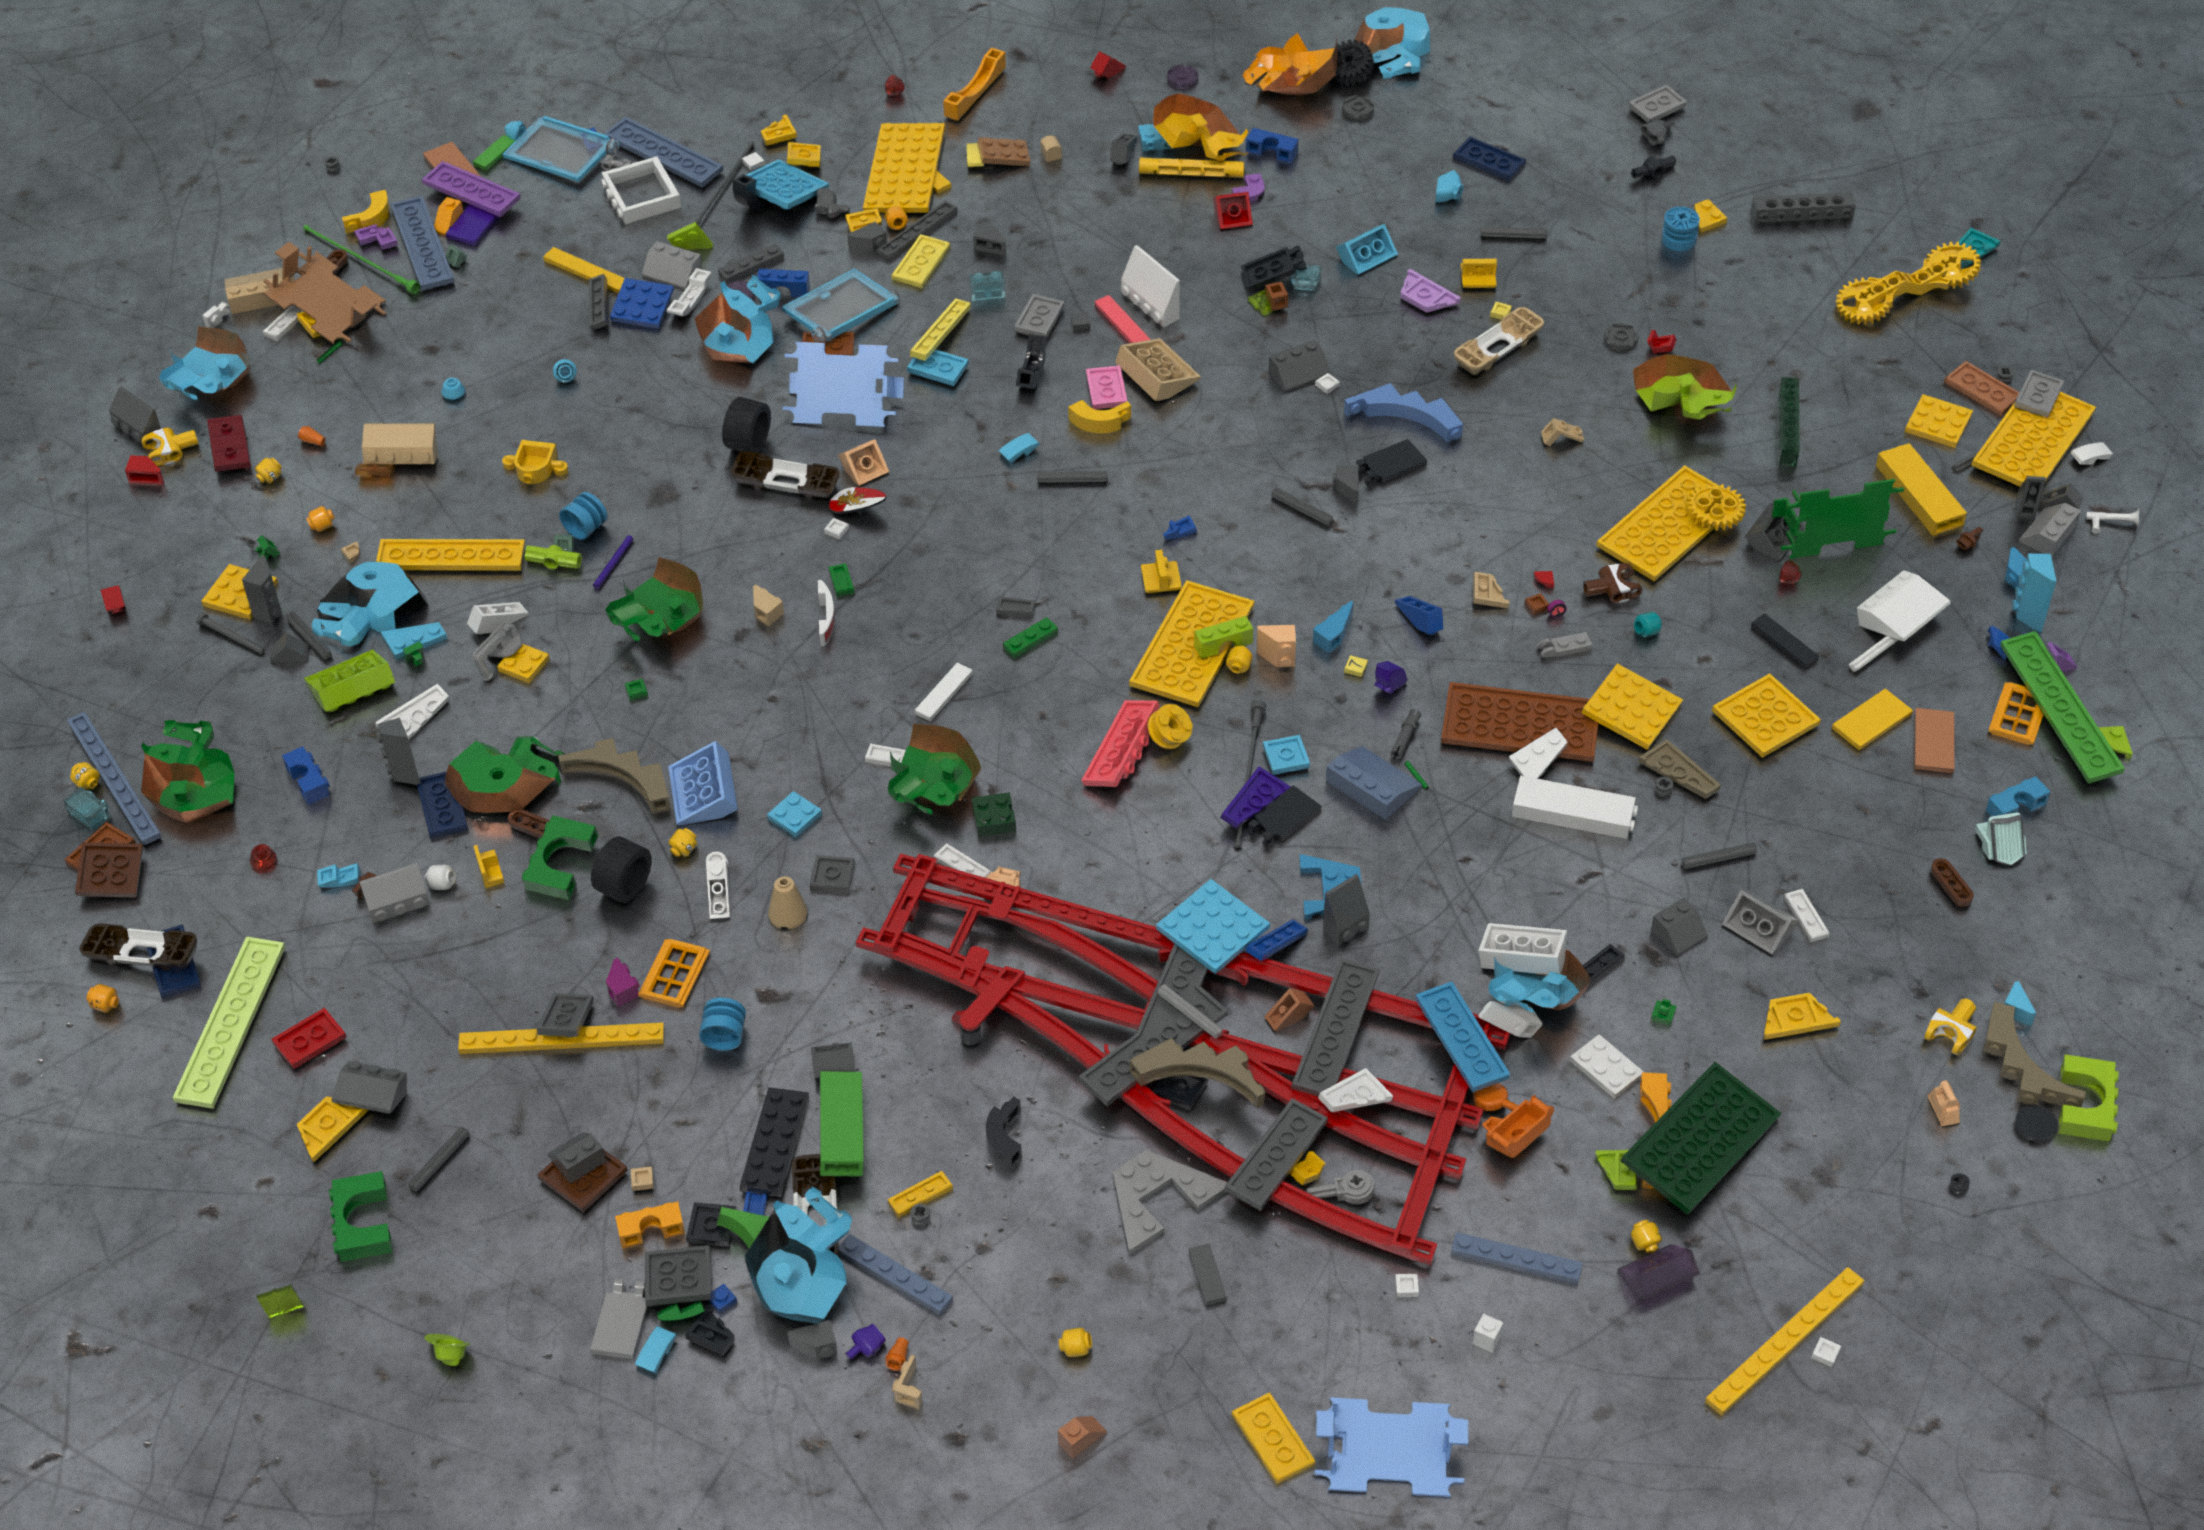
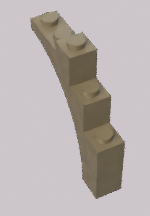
M613 738L595 742L596 748L558 756L562 774L571 772L608 774L620 778L638 790L647 801L652 813L671 809L660 763L641 767L637 751L617 754Z
M1994 1002L1983 1052L2003 1057L1999 1076L2009 1080L2020 1081L2016 1101L2027 1105H2038L2039 1100L2061 1106L2082 1107L2085 1091L2070 1087L2054 1079L2028 1056L2016 1033L2014 1023L2015 1007Z
M1170 1038L1130 1059L1129 1072L1140 1086L1154 1080L1172 1076L1204 1077L1235 1089L1245 1096L1256 1108L1264 1105L1265 1090L1261 1084H1257L1253 1079L1252 1073L1247 1069L1248 1056L1237 1045L1216 1056L1215 1051L1208 1047L1205 1042L1184 1052L1181 1045L1176 1044Z

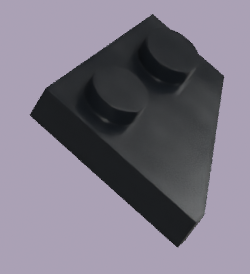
M708 1305L685 1333L686 1340L724 1356L735 1341V1335L730 1329L725 1327L724 1322L720 1318L717 1319L713 1314V1309Z

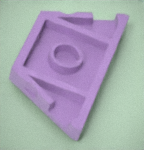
M1408 269L1400 298L1426 313L1460 303L1461 297L1417 272Z

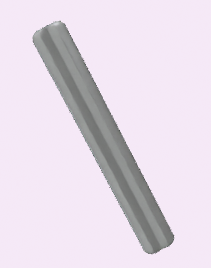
M1166 984L1159 987L1158 994L1211 1036L1217 1039L1222 1035L1223 1029L1174 990Z

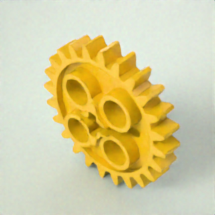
M1707 483L1706 488L1700 485V489L1695 488L1694 492H1690L1686 505L1687 514L1691 515V520L1696 519L1695 524L1702 523V528L1707 525L1708 530L1712 527H1715L1716 531H1718L1719 527L1725 530L1726 526L1732 529L1733 524L1737 526L1738 522H1742L1745 516V499H1741L1742 494L1736 495L1737 490L1730 491V486L1724 488V484H1722L1720 487H1717V484L1714 483V486L1711 487Z

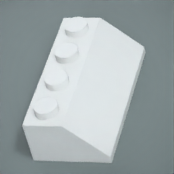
M1488 923L1479 948L1481 968L1494 969L1495 957L1499 964L1513 971L1549 974L1552 971L1561 974L1565 962L1567 930Z

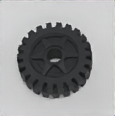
M1347 40V43L1342 41V45L1337 44L1336 75L1332 80L1342 86L1344 83L1346 86L1352 83L1353 86L1356 85L1355 82L1361 83V79L1366 80L1367 75H1371V71L1374 69V59L1366 43L1364 44L1362 41L1358 43L1357 40L1353 42Z

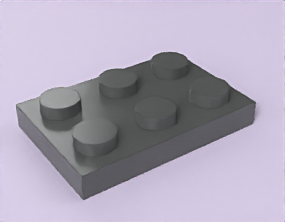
M553 993L537 1026V1034L578 1037L594 1002L593 995Z

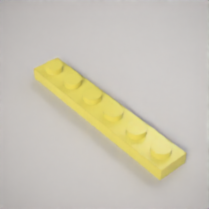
M955 298L910 350V356L926 361L971 309V303Z

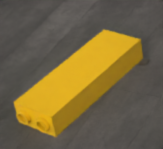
M1910 443L1878 453L1876 467L1887 480H1896L1893 483L1894 488H1904V492H1898V494L1932 536L1964 526L1967 512Z

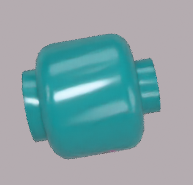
M1655 612L1642 613L1635 618L1634 630L1641 637H1650L1661 631L1662 621Z

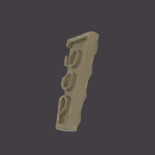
M1668 739L1639 757V763L1670 778L1672 781L1705 799L1720 790L1721 785Z

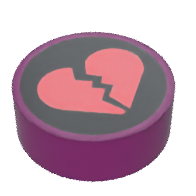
M1560 599L1552 601L1547 607L1548 613L1553 618L1563 616L1567 610V606Z

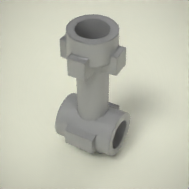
M606 155L601 161V167L606 171L610 170L611 167L633 164L632 161L627 159L616 161L612 155Z

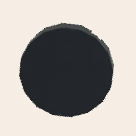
M2028 1105L2018 1111L2015 1117V1129L2025 1140L2044 1143L2054 1138L2058 1129V1120L2049 1109L2041 1105Z

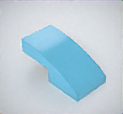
M1026 433L1007 443L999 452L1010 463H1013L1023 453L1027 456L1040 444L1029 433Z
M357 863L340 869L335 864L317 870L318 886L323 888L355 885L359 882L358 878L361 876L360 867Z
M656 1326L643 1346L635 1365L657 1373L664 1355L669 1354L677 1334Z

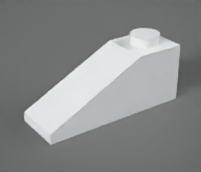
M520 602L473 605L467 624L476 634L493 633L501 624L518 621L528 616L529 612Z

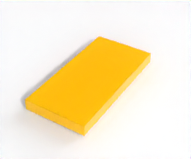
M1885 688L1833 723L1831 729L1860 751L1911 716L1913 710Z
M1270 1392L1231 1411L1235 1422L1276 1484L1315 1465V1459Z

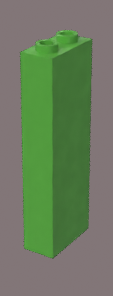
M820 1071V1176H863L862 1072Z

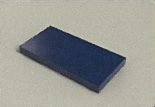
M1471 136L1453 153L1454 159L1507 181H1510L1526 164L1525 158Z
M447 771L420 777L421 784L417 785L430 839L468 830L463 806L454 799L445 785Z
M183 924L161 932H168L169 930L185 931ZM147 947L149 957L151 958L156 954L157 949ZM193 958L186 969L171 968L168 971H164L160 967L152 966L162 999L202 987Z

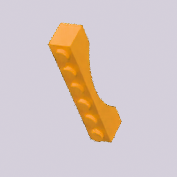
M991 47L983 56L981 64L969 84L960 91L951 92L943 100L945 117L958 121L1006 68V55L1004 51Z
M1642 1072L1640 1102L1648 1109L1654 1122H1656L1671 1107V1099H1668V1095L1671 1093V1082H1667V1074ZM1642 1179V1188L1655 1189Z

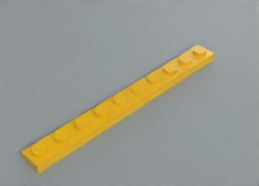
M664 1022L584 1026L581 1028L578 1037L538 1035L537 1029L459 1033L458 1051L459 1054L664 1044Z
M1847 1267L1706 1397L1705 1403L1723 1416L1861 1288L1865 1280Z

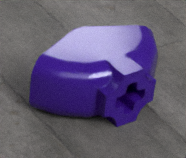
M1390 661L1376 664V682L1374 686L1392 694L1394 690L1402 687L1408 681L1405 670Z

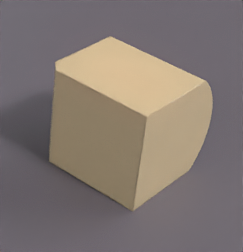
M1046 136L1041 140V153L1046 162L1062 159V147L1055 136Z

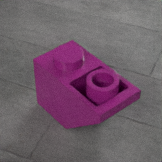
M618 958L614 959L606 985L609 996L616 1006L619 1007L639 997L638 988L640 985L636 977H631L628 966L625 963L622 964Z

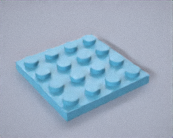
M779 159L746 174L756 180V194L758 197H762L770 203H775L787 210L816 196L818 189H829L828 182Z
M1212 879L1156 924V929L1214 974L1219 972L1246 949L1247 945L1254 942L1270 928V922Z

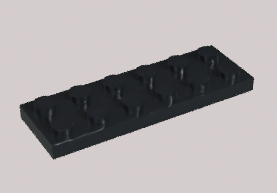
M768 1087L740 1182V1192L782 1196L808 1104L809 1092Z

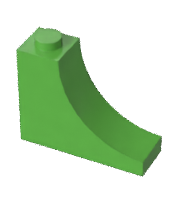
M721 1207L717 1225L736 1233L750 1248L769 1217Z

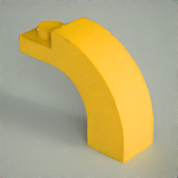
M386 190L369 193L371 205L367 210L342 217L346 234L376 224L377 228H379L387 221L390 215V206Z
M1083 400L1068 406V419L1076 427L1091 433H1110L1120 430L1121 423L1131 418V404L1128 401L1110 410L1103 411L1091 408Z

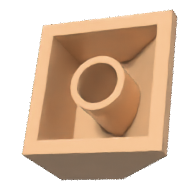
M875 439L838 455L845 472L857 486L889 472Z
M1295 625L1257 626V654L1276 667H1295Z

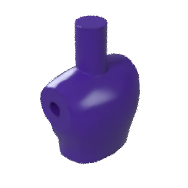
M870 1324L852 1334L851 1338L855 1346L845 1354L849 1360L853 1359L860 1352L870 1358L879 1351L880 1347L886 1342V1339L874 1324Z

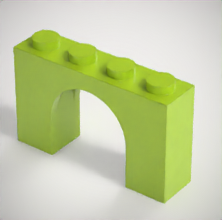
M2064 1055L2061 1064L2060 1082L2091 1089L2099 1096L2102 1104L2094 1108L2063 1105L2059 1115V1134L2110 1142L2112 1134L2117 1132L2118 1125L2117 1121H2114V1117L2117 1116L2118 1105L2115 1104V1100L2118 1097V1088L2115 1087V1083L2118 1082L2119 1071H2115L2116 1062Z

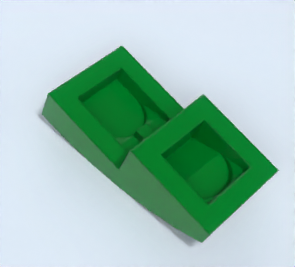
M697 1301L680 1310L678 1304L675 1303L657 1312L659 1320H679L704 1312V1307L701 1301Z

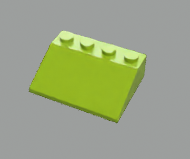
M373 649L304 678L319 705L326 712L335 711L345 703H354L357 698L370 696L374 691L387 689L391 684L395 683L388 662Z

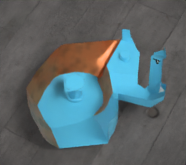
M1384 7L1367 15L1355 37L1358 43L1362 41L1368 45L1374 62H1381L1401 54L1400 58L1379 67L1383 74V79L1409 72H1419L1421 70L1419 57L1430 52V29L1424 13L1404 8Z
M752 275V279L747 283V287L762 301V305H756L741 291L729 288L725 281L720 283L721 294L695 317L700 338L710 357L714 361L726 363H754L773 343L770 317L765 312L778 307L781 292L776 288H769L758 280L759 277Z
M198 326L195 348L183 359L171 353L174 364L162 370L159 379L166 388L182 391L187 397L197 400L196 395L183 390L191 385L204 393H215L220 389H230L239 384L249 372L250 358L238 334L224 329Z
M1569 950L1565 952V962L1561 974L1552 971L1549 974L1513 971L1499 964L1494 957L1495 978L1490 981L1488 988L1489 993L1499 1002L1507 1006H1521L1526 1011L1534 1013L1533 1009L1528 1007V1004L1519 1001L1526 999L1540 1007L1556 1010L1566 1009L1573 1005L1586 991L1590 978L1580 961Z

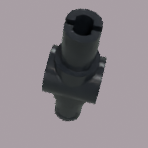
M1673 155L1664 159H1656L1653 156L1648 157L1642 166L1631 170V176L1634 179L1644 175H1652L1654 178H1658L1666 168L1676 165V158Z

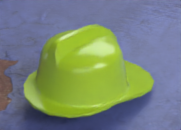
M428 1334L424 1336L426 1341L433 1344L436 1359L451 1366L459 1364V1360L464 1357L466 1346L470 1345L469 1342H464L456 1337L445 1334Z

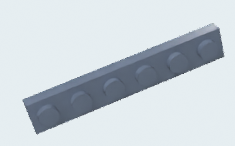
M1456 1232L1451 1249L1452 1255L1577 1285L1583 1262L1458 1232Z
M851 1234L839 1245V1255L940 1316L953 1301V1296Z

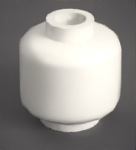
M432 865L425 874V881L432 890H448L456 881V873L449 865Z

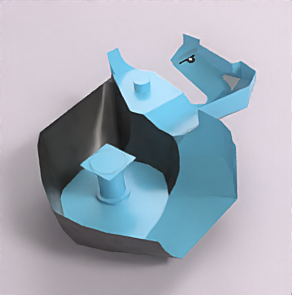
M365 562L352 568L320 600L317 614L321 611V613L334 617H343L342 620L314 619L312 630L318 636H326L341 641V645L351 647L359 644L370 628L380 633L381 631L394 630V610L418 592L422 595L423 593L398 564Z
M814 1187L809 1189L804 1196L827 1220V1224L819 1227L797 1206L781 1203L777 1200L773 1204L774 1211L745 1254V1260L755 1291L766 1310L792 1320L820 1323L826 1317L847 1283L842 1261L828 1249L849 1233L852 1217L845 1210L838 1211L821 1196L822 1192Z

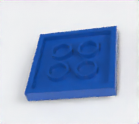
M624 278L612 309L610 320L659 329L674 291L673 285Z

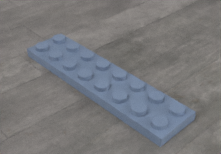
M624 117L604 133V135L609 136L611 142L645 159L658 157L664 169L700 187H704L724 170L722 164L627 117Z
M423 196L390 203L421 290L454 283V277Z

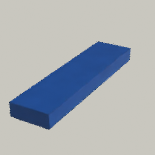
M1292 919L1247 945L1245 951L1258 960L1263 961L1307 935L1308 929Z

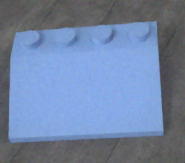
M714 741L668 766L676 824L678 826L720 819L738 810L729 753L718 742Z

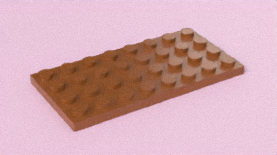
M1450 682L1441 743L1517 752L1554 728H1557L1567 741V746L1558 755L1559 758L1594 762L1598 722L1581 713L1584 706L1590 700L1587 698Z

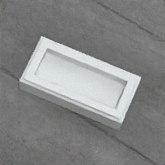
M870 744L865 756V762L891 766L890 752L901 763L906 750Z

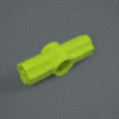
M529 545L525 549L524 556L525 561L543 563L549 569H556L558 566L579 569L582 560L581 553L563 551L557 545H551L548 548Z

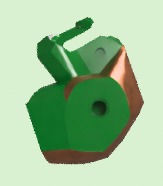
M658 557L653 577L632 592L625 587L623 578L626 596L610 602L605 609L610 622L623 627L626 634L635 641H640V637L628 628L629 625L638 623L649 635L656 637L664 634L670 635L684 630L700 617L703 609L701 584L697 573L690 568Z
M175 720L164 721L163 735L192 741L193 745L189 748L175 744L160 743L155 746H147L144 742L142 743L141 747L145 757L141 793L163 814L175 820L190 823L233 804L235 773L229 754L216 748L208 749L214 739L211 722L201 720L199 723L176 722Z
M913 724L910 743L905 751L902 762L897 761L890 752L891 770L898 775L889 781L888 794L898 802H908L917 805L921 811L933 814L931 809L917 804L913 799L923 796L938 805L947 806L956 800L960 801L980 773L981 765L969 743L958 731L936 725Z
M535 736L517 737L508 755L501 754L500 751L490 745L475 741L449 763L445 785L454 799L470 812L493 813L523 809L554 779H556L558 786L561 783L559 770L555 764L530 751L531 744H535L554 755H564L565 753L560 750L554 751L540 743L539 739Z

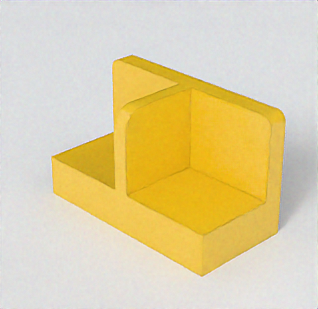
M473 845L485 888L504 883L495 850L479 853L478 846Z

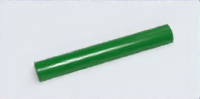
M341 340L317 358L316 361L321 363L325 357L327 358L331 352L333 353L337 347L339 348L343 344Z
M1406 761L1404 763L1416 780L1422 784L1424 789L1426 787L1429 788L1412 764Z

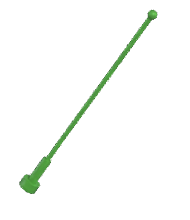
M309 225L303 226L304 231H310L311 233L319 236L320 238L328 241L329 243L339 247L342 250H345L349 254L357 257L358 259L393 277L395 281L406 286V290L411 294H417L419 292L421 287L420 283L416 280L412 279L409 281L401 277L400 275H394L393 273L383 269L382 267L354 253L353 251L345 248L344 246L336 243L335 241L316 232L315 230L311 229Z

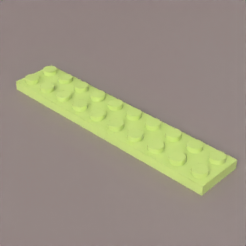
M252 937L245 938L173 1095L175 1103L214 1108L285 950L284 942Z

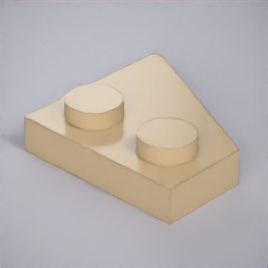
M1474 572L1473 603L1508 609L1510 602L1508 599H1504L1502 595L1503 590L1496 583L1493 574Z

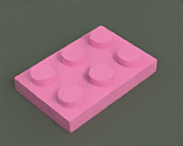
M1120 366L1086 369L1093 409L1114 408L1127 402Z

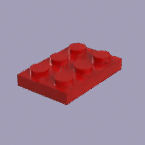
M324 1007L272 1038V1042L290 1066L295 1069L344 1040L347 1036Z

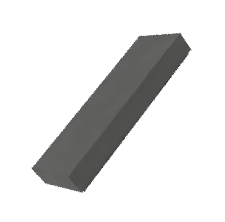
M1210 1243L1190 1247L1189 1254L1205 1305L1227 1301Z

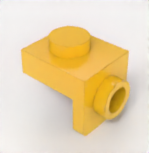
M1310 1151L1305 1160L1297 1163L1289 1174L1301 1185H1305L1319 1179L1325 1162L1313 1151Z

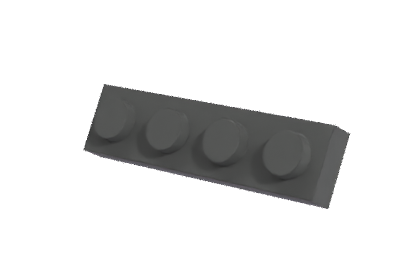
M773 244L718 269V275L726 283L732 282L784 258V252L776 244Z
M604 274L589 279V325L592 330L608 325L607 277Z

